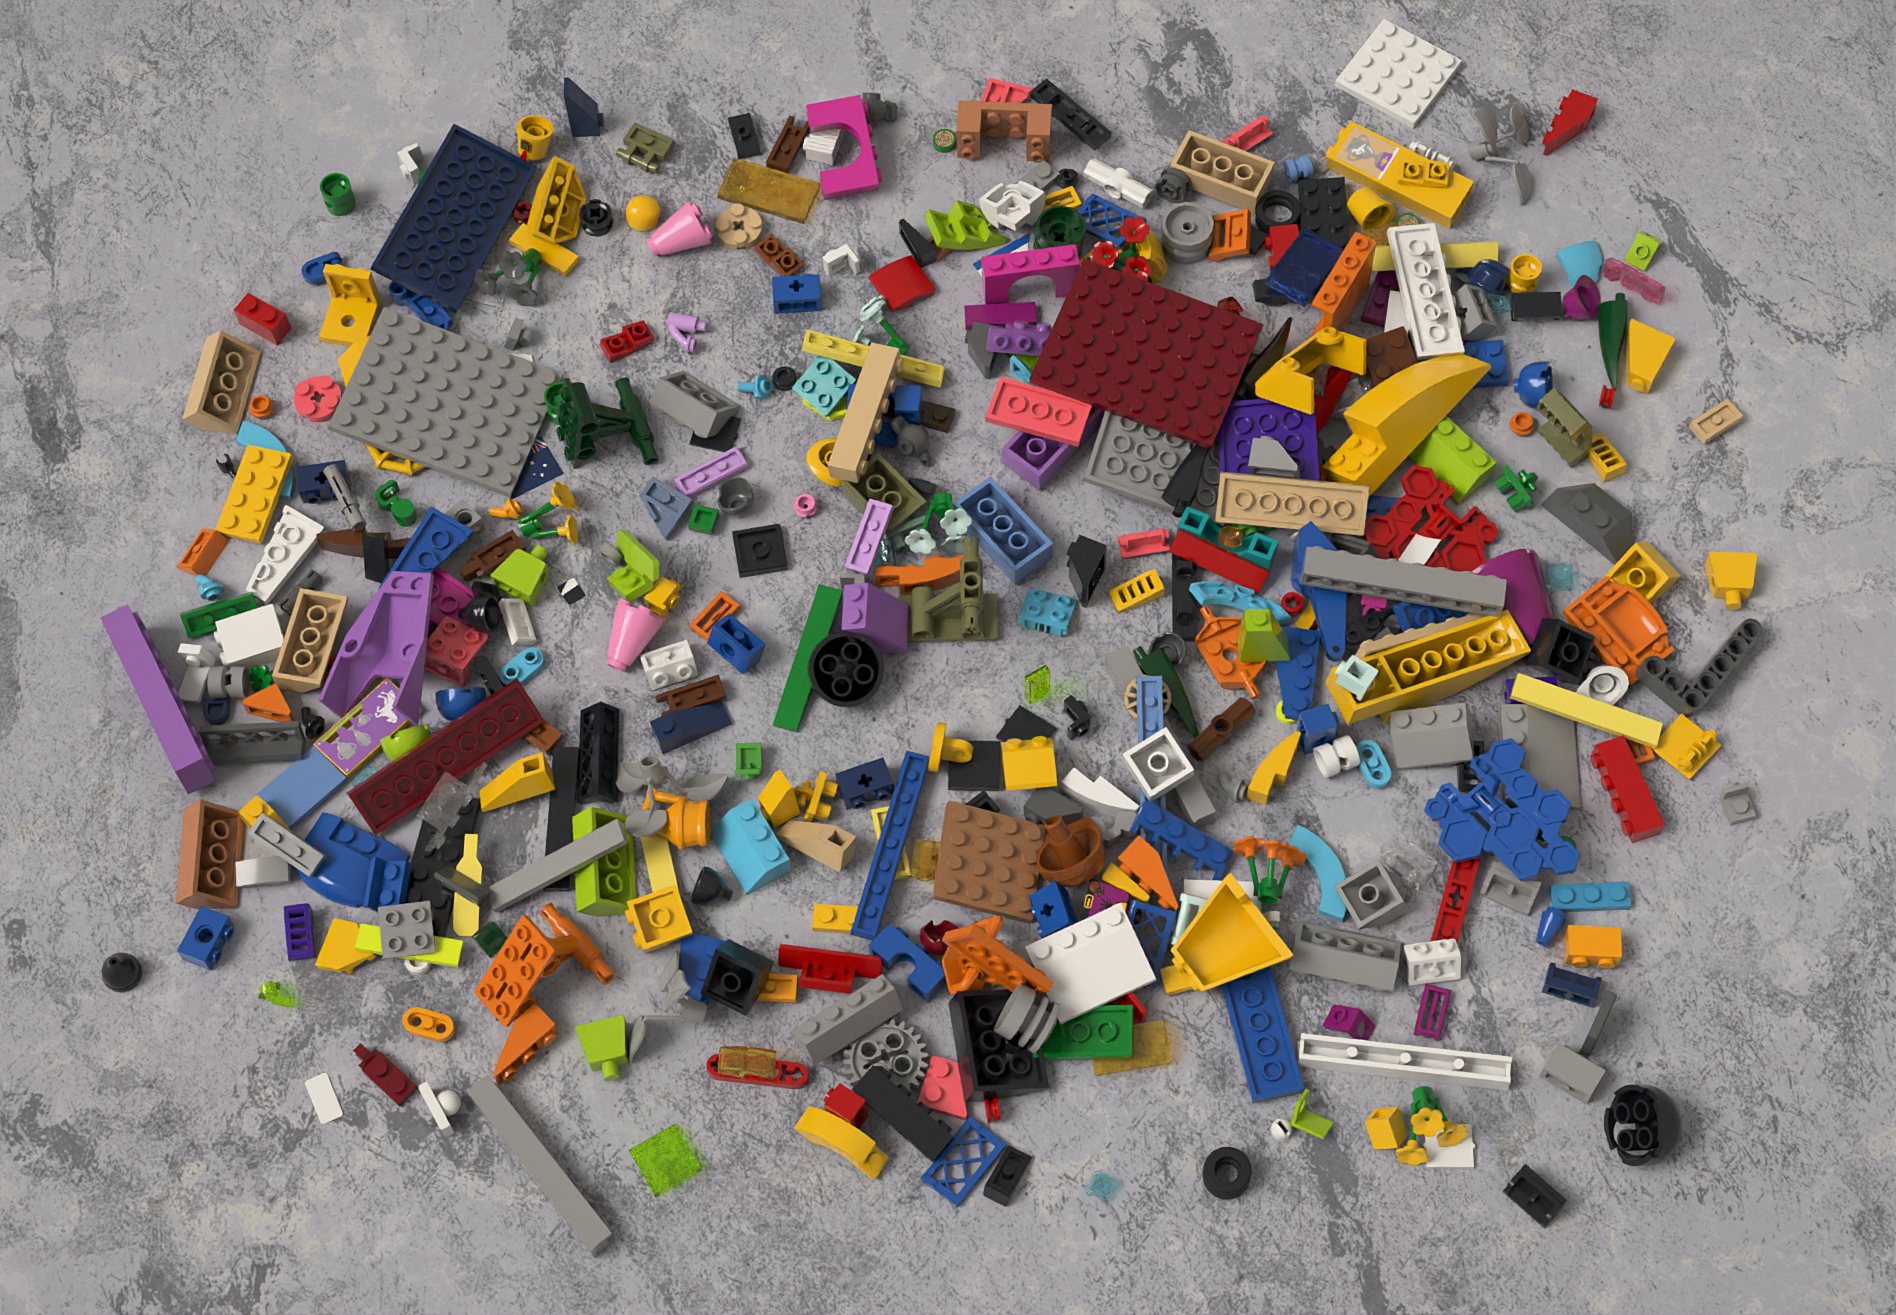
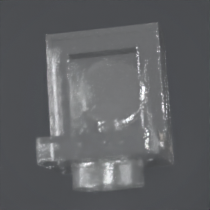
M1358 377L1349 381L1337 402L1339 410L1353 405L1358 399L1372 390L1369 383L1365 384Z

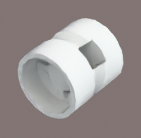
M1348 735L1333 740V745L1325 743L1313 749L1316 764L1325 778L1340 773L1341 768L1349 770L1360 765L1358 751Z

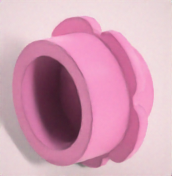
M802 494L797 497L793 505L794 510L797 511V515L800 517L812 516L817 511V501L809 494Z

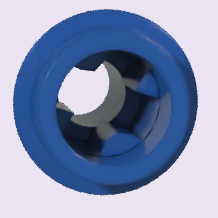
M1547 907L1546 911L1542 912L1535 941L1542 946L1550 947L1567 923L1565 920L1567 915L1557 908Z

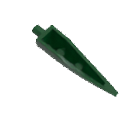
M1617 293L1615 300L1606 301L1598 305L1601 352L1611 386L1615 387V391L1617 390L1619 357L1627 332L1628 310L1624 293Z
M1141 646L1133 650L1143 675L1162 676V680L1167 684L1171 692L1170 707L1177 714L1193 739L1199 735L1189 699L1164 649H1157L1148 655ZM1162 693L1163 699H1167V693Z

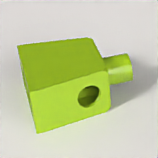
M536 545L530 554L521 549H516L491 574L493 584L497 585V588L516 599H523L524 603L534 607L549 577L547 564L543 562L548 552L539 545Z
M624 1014L575 1026L591 1070H602L604 1081L618 1079L620 1077L618 1066L628 1063V1027Z

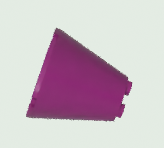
M1518 549L1499 555L1480 565L1472 572L1475 575H1494L1500 579L1507 580L1505 602L1502 611L1508 610L1531 649L1542 618L1554 619L1538 554L1534 550H1530V553H1527L1526 549Z

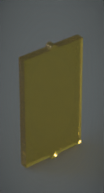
M1165 1020L1134 1025L1133 1059H1094L1095 1076L1172 1063L1169 1046L1171 1039L1168 1038Z

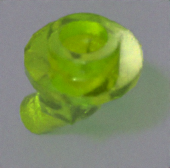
M269 981L259 988L260 993L257 997L261 1000H268L275 1005L291 1008L294 1007L295 1003L294 997L279 995L280 982L274 983Z

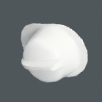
M1598 666L1590 671L1587 679L1579 686L1575 693L1613 706L1627 691L1629 685L1628 676L1618 667Z

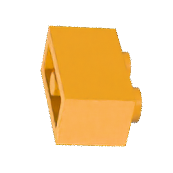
M1568 925L1564 934L1565 964H1572V966L1578 968L1588 965H1599V968L1611 969L1618 966L1622 958L1621 928Z

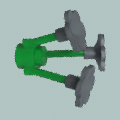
M534 248L526 250L522 255L519 252H504L502 260L498 265L501 270L490 274L486 270L477 269L474 281L483 294L488 293V295L493 296L496 294V281L501 275L504 274L508 279H521L524 276V272L531 271L526 283L521 285L513 284L511 286L509 295L521 306L527 304L534 306L538 293L532 290V283L536 274L541 270L538 266L542 261L541 254Z

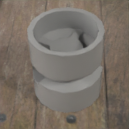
M211 666L207 678L210 698H226L228 695L231 698H247L250 690L248 667L232 666L228 670L226 666Z

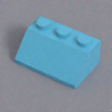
M753 798L729 810L710 831L711 836L746 895L791 871L790 860Z

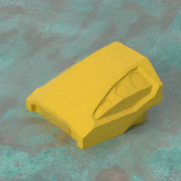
M1150 230L1143 243L1136 242L1135 254L1136 257L1143 256L1146 258L1147 264L1152 267V272L1148 277L1151 278L1152 283L1162 282L1168 272L1162 244Z

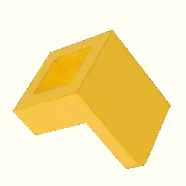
M1399 1106L1375 1108L1365 1120L1373 1148L1376 1150L1398 1148L1408 1135Z

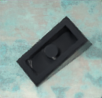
M1008 1145L986 1182L983 1195L992 1201L1007 1206L1032 1157Z

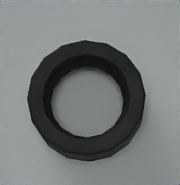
M1282 190L1270 191L1260 197L1256 206L1255 221L1258 228L1266 234H1269V227L1298 225L1301 206L1298 199L1291 193ZM1281 205L1288 208L1292 212V216L1286 221L1275 222L1264 215V210L1269 206Z

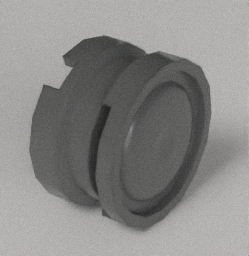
M1168 167L1161 172V178L1156 181L1154 188L1156 193L1163 199L1172 203H1180L1184 200L1186 191L1190 189L1192 182L1181 170Z

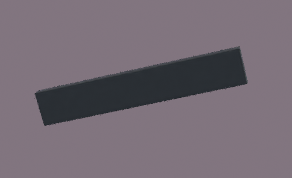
M579 747L553 748L552 771L555 790L550 791L545 857L573 842L572 817L575 816ZM570 874L544 887L543 891H569Z

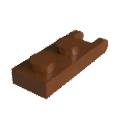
M790 115L766 160L767 168L788 174L804 143L805 137H807L810 131L808 121H806L802 128L793 125L795 121L794 116Z
M718 674L655 696L657 703L665 701L668 703L670 710L662 712L661 716L673 711L727 700V696Z

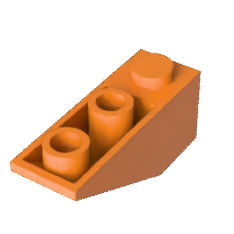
M1138 835L1118 857V862L1121 864L1119 869L1128 877L1134 875L1140 881L1138 886L1150 895L1153 892L1159 898L1157 902L1161 907L1167 910L1172 909L1177 913L1179 907L1159 853Z
M536 1003L514 1021L493 1072L498 1085L504 1081L511 1080L517 1073L518 1068L523 1064L530 1063L543 1046L547 1047L555 1041L559 1033L556 1024Z

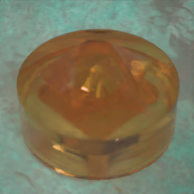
M1225 526L1219 530L1218 542L1221 545L1235 548L1242 544L1243 532L1233 526Z

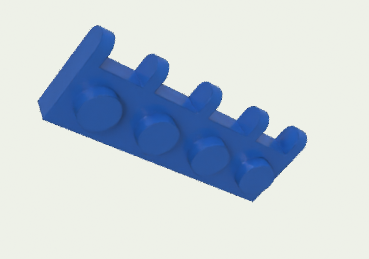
M1148 799L1143 802L1129 831L1135 833L1138 827L1152 834L1149 843L1152 845L1157 842L1158 838L1174 847L1171 856L1174 858L1181 851L1196 860L1193 865V869L1196 871L1202 865L1215 872L1212 880H1220L1233 854V850Z

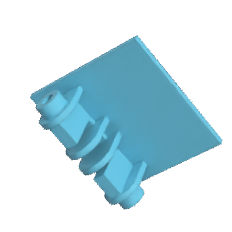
M1030 588L1018 615V624H1022L1024 628L1034 630L1037 624V631H1040L1043 624L1045 625L1044 633H1047L1050 626V634L1060 637L1067 635L1068 623L1076 606L1077 599L1045 592L1041 589Z

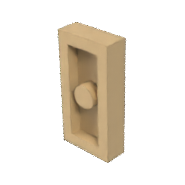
M1726 399L1690 422L1689 429L1703 444H1706L1742 421L1743 415L1729 399Z

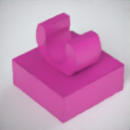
M1362 595L1361 604H1365L1362 615L1367 614L1369 608H1374L1376 612L1381 611L1380 607L1386 608L1387 599Z

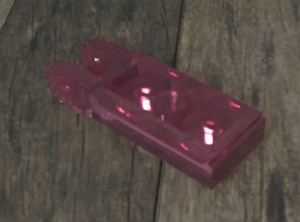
M1613 257L1605 260L1603 275L1611 282H1621L1624 288L1636 291L1648 302H1654L1657 305L1661 303L1664 298L1665 286L1628 264L1615 260Z

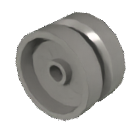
M1183 202L1175 204L1166 211L1162 220L1161 244L1163 252L1170 259L1188 264L1198 262L1206 257L1211 249L1214 224L1208 210L1197 203Z

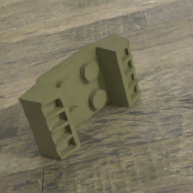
M1554 387L1538 402L1537 409L1548 420L1538 428V433L1546 439L1548 444L1552 445L1553 449L1572 468L1586 459L1588 450L1592 446L1593 426Z

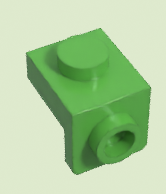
M762 742L735 743V775H741V779H757L756 774L762 773Z

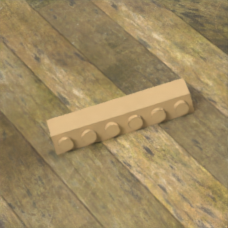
M871 342L828 462L830 477L858 483L861 475H865L868 454L873 453L875 446V434H879L881 430L882 414L886 413L889 407V394L893 393L896 387L897 372L900 373L903 367V358L900 357L899 348Z

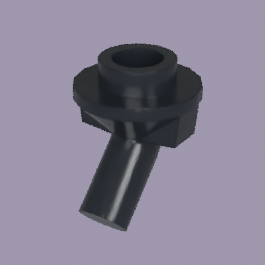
M309 707L302 708L301 717L306 737L309 739L319 737L325 729L324 718L312 715L311 708Z

